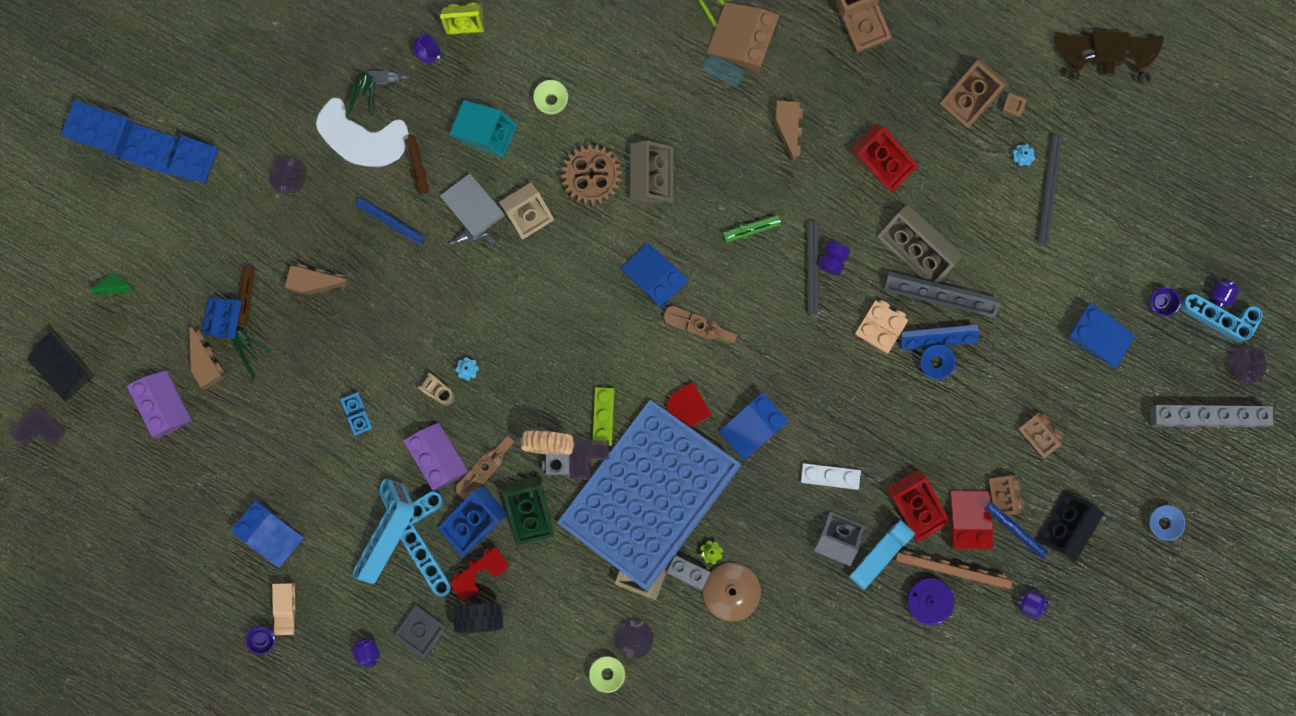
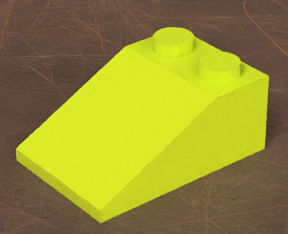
M468 3L466 6L451 4L448 7H443L440 17L447 35L484 32L481 4Z

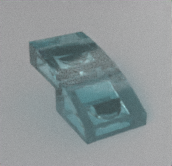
M713 54L708 55L701 71L714 79H720L733 88L738 87L745 73L741 68Z

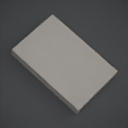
M468 174L440 195L441 199L473 238H476L504 217V213L471 174Z

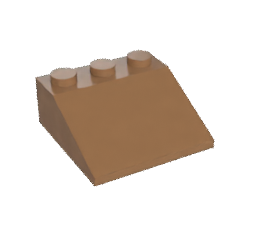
M725 2L706 54L759 73L776 29L779 15L760 8Z

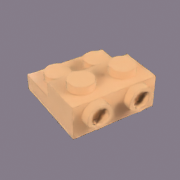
M875 300L856 331L855 336L888 354L908 319L905 318V313L899 310L894 312L889 309L890 305L885 301L880 300L877 302Z

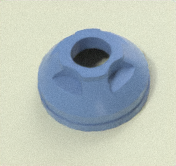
M1170 505L1156 508L1149 518V527L1153 535L1165 541H1171L1180 537L1186 525L1182 512ZM1163 517L1169 520L1170 524L1167 529H1162L1159 526V521Z

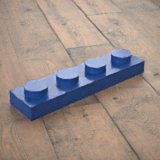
M978 325L901 332V350L928 348L933 345L952 346L978 343L979 328Z

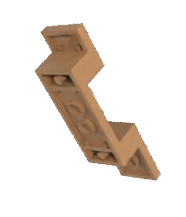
M879 0L835 1L856 53L892 39L878 6Z

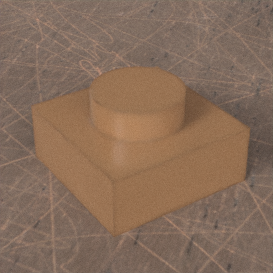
M1009 93L1002 112L1020 118L1027 99Z

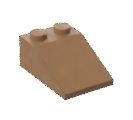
M982 59L977 60L940 104L964 126L969 128L1000 96L1009 83Z

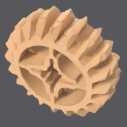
M525 431L521 438V449L532 453L570 455L574 448L573 437L564 433Z

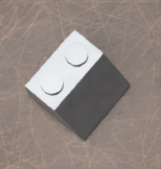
M830 511L814 551L850 566L858 552L865 526Z

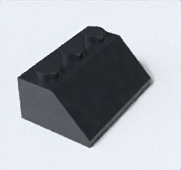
M49 332L34 346L27 359L64 402L70 399L94 377L64 341L53 332Z
M1063 491L1035 541L1059 556L1076 563L1104 512L1095 504Z

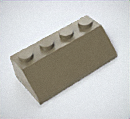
M908 204L898 212L877 236L923 280L938 283L963 257L956 248Z

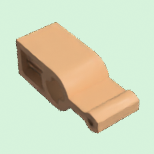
M295 583L272 584L274 634L294 635V617L296 613Z

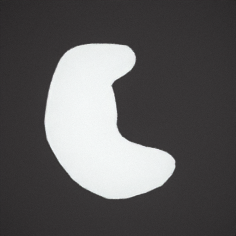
M338 98L330 99L317 117L316 126L323 139L340 156L353 164L385 166L398 160L404 153L406 147L404 140L408 138V130L402 120H394L379 132L371 133L362 126L346 119L345 105Z

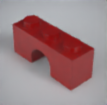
M489 547L482 553L483 557L479 561L474 559L466 566L468 569L465 572L461 573L459 571L451 577L452 582L449 584L463 602L468 601L480 591L475 582L476 574L479 571L487 570L494 578H497L511 566L498 548L492 549Z

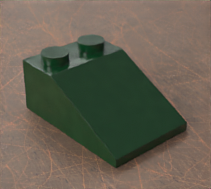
M541 476L503 484V497L516 544L521 545L555 537Z

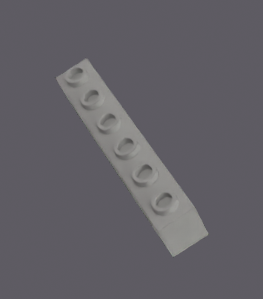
M1155 405L1150 407L1151 426L1266 428L1273 426V406Z

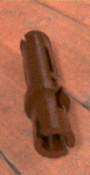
M409 137L404 142L412 167V178L415 179L418 194H426L430 192L426 179L427 172L422 164L416 137Z
M243 267L239 294L241 306L238 325H248L249 309L252 306L250 299L255 269Z

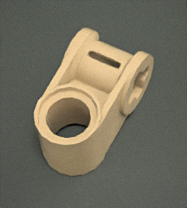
M428 372V377L417 388L444 406L451 405L455 400L453 391ZM445 391L449 392V398L442 401L440 398L441 394Z

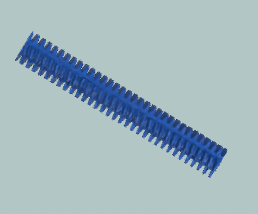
M361 197L356 202L360 209L377 217L376 219L418 243V245L425 239L424 235L421 236L422 234L416 232V230H411L412 228L408 227V225L406 226V224L403 225L404 223L400 222V220L393 219L392 215L390 216L384 210L376 208V205L368 203V200L366 202V199L364 200Z
M991 501L988 502L985 510L1003 526L1008 528L1011 533L1035 552L1037 556L1043 559L1048 550L1044 549L1039 542L1037 543L1016 522L1014 523L1000 508L998 509L997 505Z

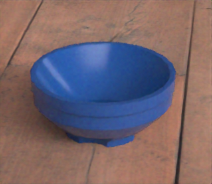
M933 345L923 352L920 365L928 377L941 380L953 373L956 359L948 347ZM935 356H938L942 361L941 366L938 368H934L931 365V359Z

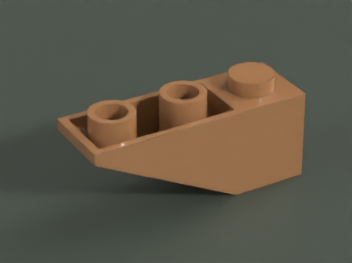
M777 101L775 125L792 162H795L797 156L800 157L801 145H797L798 138H801L802 127L798 125L799 119L802 120L803 108H800V102Z
M297 264L296 267L290 266L285 288L289 291L308 295L349 285V281L344 279L345 276L334 273L332 276L326 274L327 271L321 269L311 271L308 270L307 266Z
M191 327L189 328L191 372L200 388L207 389L225 378L222 374L224 369L219 362H215L213 358L215 354L210 346L206 347L203 341L205 337L200 329L196 330Z

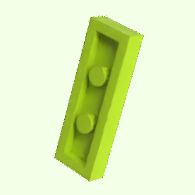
M595 387L594 446H612L614 388Z

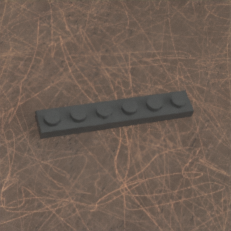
M890 271L884 285V291L993 318L996 317L1001 303L1000 298Z

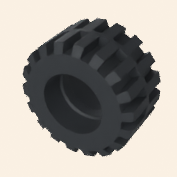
M498 602L459 605L453 608L454 632L458 634L497 631L504 628L502 604Z

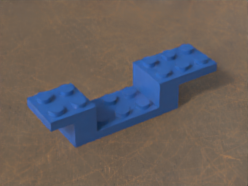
M75 100L61 134L63 138L97 148L106 155L193 184L194 181L203 184L207 183L219 151L217 147L181 136V138L173 137L134 124L127 117Z

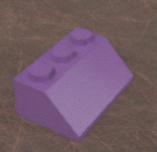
M167 370L143 377L127 385L153 438L159 439L192 422Z
M440 423L427 427L404 440L405 445L433 491H438L468 472Z

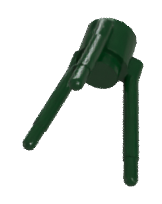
M358 72L346 99L347 103L351 100L347 111L348 116L352 112L360 89L367 91L368 88H370V115H373L374 87L376 83L372 81L373 76Z
M239 330L235 334V339L231 340L235 343L233 346L238 351L251 377L255 378L253 370L242 350L246 349L255 360H258L256 354L249 347L251 341L268 353L271 352V349L254 338L250 332L246 334L244 330Z

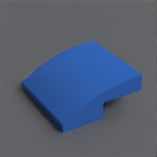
M208 298L202 327L203 335L235 339L241 301Z

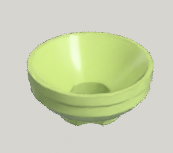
M547 80L536 87L534 102L541 112L549 115L557 114L565 108L568 102V93L560 82ZM549 95L556 96L557 102L554 105L546 103V98Z
M613 657L599 658L590 668V681L601 692H614L624 682V667L619 660ZM605 668L613 671L612 679H603L602 671Z

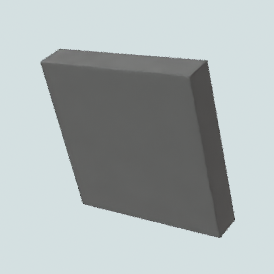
M416 604L393 637L425 659L445 632L447 626Z

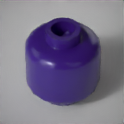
M1224 278L1221 281H1216L1210 293V297L1215 300L1213 304L1223 308L1225 305H1233L1239 289L1236 287L1237 284Z
M1029 590L1025 595L1021 594L1018 605L1021 606L1022 614L1038 619L1040 616L1045 615L1049 602L1046 601L1045 595Z
M367 637L355 642L352 653L356 664L364 665L365 668L375 665V660L380 658L376 641L370 640Z

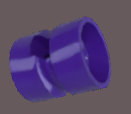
M828 241L824 249L826 255L821 257L818 267L830 274L840 276L844 268L842 261L847 260L851 250L839 243Z

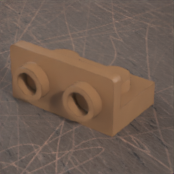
M1037 412L1019 428V431L1038 453L1045 458L1062 445L1064 440L1062 433L1050 425V419L1045 414Z
M1017 476L990 478L989 483L993 504L997 505L998 509L1000 508L1007 516L1022 514L1024 502L1020 498L1019 490H1021V483Z

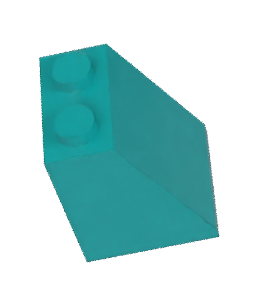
M464 100L458 110V115L449 135L461 143L499 158H504L518 124L501 110Z

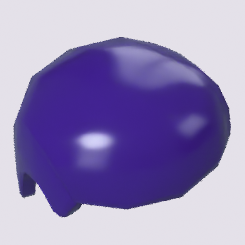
M424 34L414 41V54L421 62L430 64L441 57L440 48L430 35Z
M1158 288L1152 292L1149 298L1150 308L1155 314L1160 316H1172L1178 312L1181 306V297L1174 289Z
M264 625L255 626L246 636L248 649L256 655L268 654L276 644V635L273 630Z

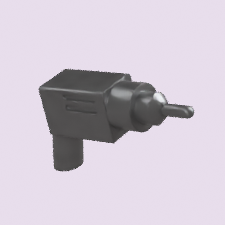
M368 72V75L373 76L372 81L376 82L375 87L389 86V83L408 79V76H401L395 72ZM370 88L364 92V97H370Z
M466 229L464 232L459 233V236L450 242L449 245L462 242L465 244L469 241L472 244L483 238L491 246L496 245L498 242L487 229L476 238H473Z

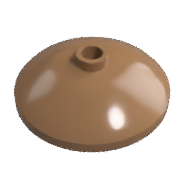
M725 563L714 568L703 587V599L707 608L713 615L725 621H739L748 617L757 608L761 597V587L756 575L748 567L738 563ZM734 588L736 594L734 596L729 595V589Z

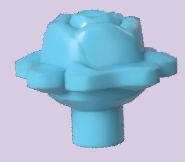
M1028 144L1024 146L1018 145L1016 147L1017 150L1013 151V161L1015 163L1018 162L1019 166H1029L1031 161L1035 160L1034 149H1029Z
M466 357L464 361H458L455 371L459 373V378L469 381L471 378L476 377L479 367L476 365L475 360H470Z

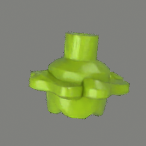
M707 541L704 546H701L700 549L703 552L700 553V557L704 558L705 563H710L711 561L712 564H715L717 560L722 559L720 553L723 552V549L719 547L718 542H713L712 544L711 541Z

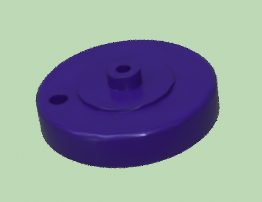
M926 578L919 580L910 588L906 603L910 615L916 621L925 625H937L947 620L954 608V596L951 589L943 581Z

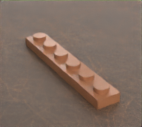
M901 550V554L896 553L894 557L896 562L1011 589L1012 581L1007 580L1008 576L996 574L993 577L988 575V571L977 569V572L969 571L970 567L958 564V567L950 566L951 562L939 560L937 563L931 561V557L920 555V558L912 556L913 553Z

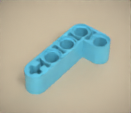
M1191 294L1184 298L1180 306L1181 310L1187 315L1236 342L1250 339L1263 316L1262 311L1258 307L1253 306L1243 310L1239 317H1236L1196 294ZM1205 309L1211 311V318L1205 315ZM1248 312L1253 313V321L1248 318ZM1222 319L1228 321V328L1222 325ZM1239 328L1245 331V337L1240 336Z
M898 520L854 569L849 578L864 590L901 547L911 540L915 532L903 521Z

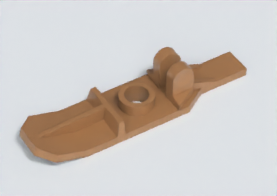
M675 306L666 308L663 315L666 324L709 340L720 338L735 343L738 335L722 329L716 321ZM698 323H703L704 327L702 329H698L696 325Z
M507 436L497 448L487 451L456 485V493L462 499H466L473 491L481 488L502 464L503 455L515 441ZM483 464L489 465V469L487 471L482 470Z

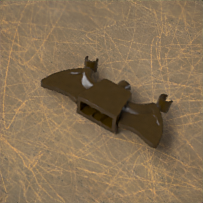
M1093 31L1090 35L1080 37L1061 32L1054 34L1055 44L1060 55L1074 68L1068 73L1067 77L1069 79L1070 74L1074 72L1077 75L1075 81L1080 77L1079 70H1082L1083 66L1088 62H1093L1094 66H1103V76H1113L1114 67L1121 66L1124 62L1132 65L1135 72H1138L1137 81L1144 84L1142 80L1143 75H1145L1147 81H1151V75L1144 72L1143 69L1156 59L1164 41L1162 35L1139 39L1129 36V32Z

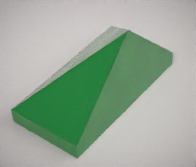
M114 271L91 288V293L95 295L134 292V287Z

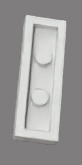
M803 463L801 483L859 490L861 470Z

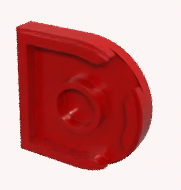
M693 382L672 394L667 403V412L688 427H693L712 416Z

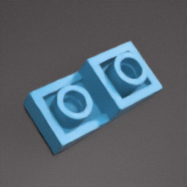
M359 391L340 399L354 436L372 429Z

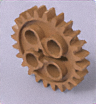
M589 144L587 150L581 146V152L574 149V156L568 154L570 161L564 160V164L567 167H562L561 171L566 174L561 175V179L566 180L562 185L563 187L568 186L565 190L566 193L572 192L571 199L577 196V203L584 200L586 206L588 201H591L592 206H594L595 201L602 205L603 198L609 201V194L615 196L613 189L619 190V186L616 183H622V179L618 178V176L622 175V171H617L621 168V164H615L618 160L617 157L611 159L612 151L606 154V147L600 151L598 145H596L595 149H592L591 144ZM601 161L606 166L603 169H597L595 167L596 163ZM579 163L587 165L584 170H578L576 166ZM590 172L594 173L593 179H590L588 176ZM608 173V176L599 175V174ZM599 180H604L607 183L603 188H599L596 184ZM585 181L588 186L585 189H580L577 186L578 183Z

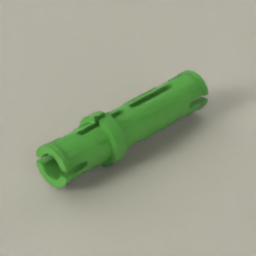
M776 214L775 216L747 225L740 224L737 228L723 231L725 242L728 243L740 238L746 239L749 235L781 226Z

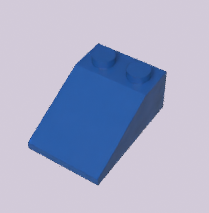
M649 243L621 268L660 310L688 283V279Z
M1088 304L1084 307L1066 339L1116 369L1135 336L1107 313L1092 304Z
M763 392L725 425L719 433L738 455L745 460L789 421Z
M483 486L473 491L438 529L460 555L464 557L497 528L508 516V513Z
M255 501L231 530L245 544L278 568L284 564L304 539L302 535L259 501Z

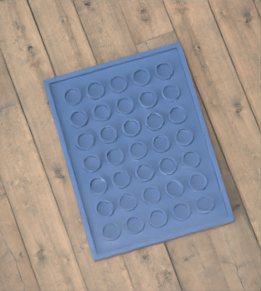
M649 400L557 523L648 591L742 465L652 400Z

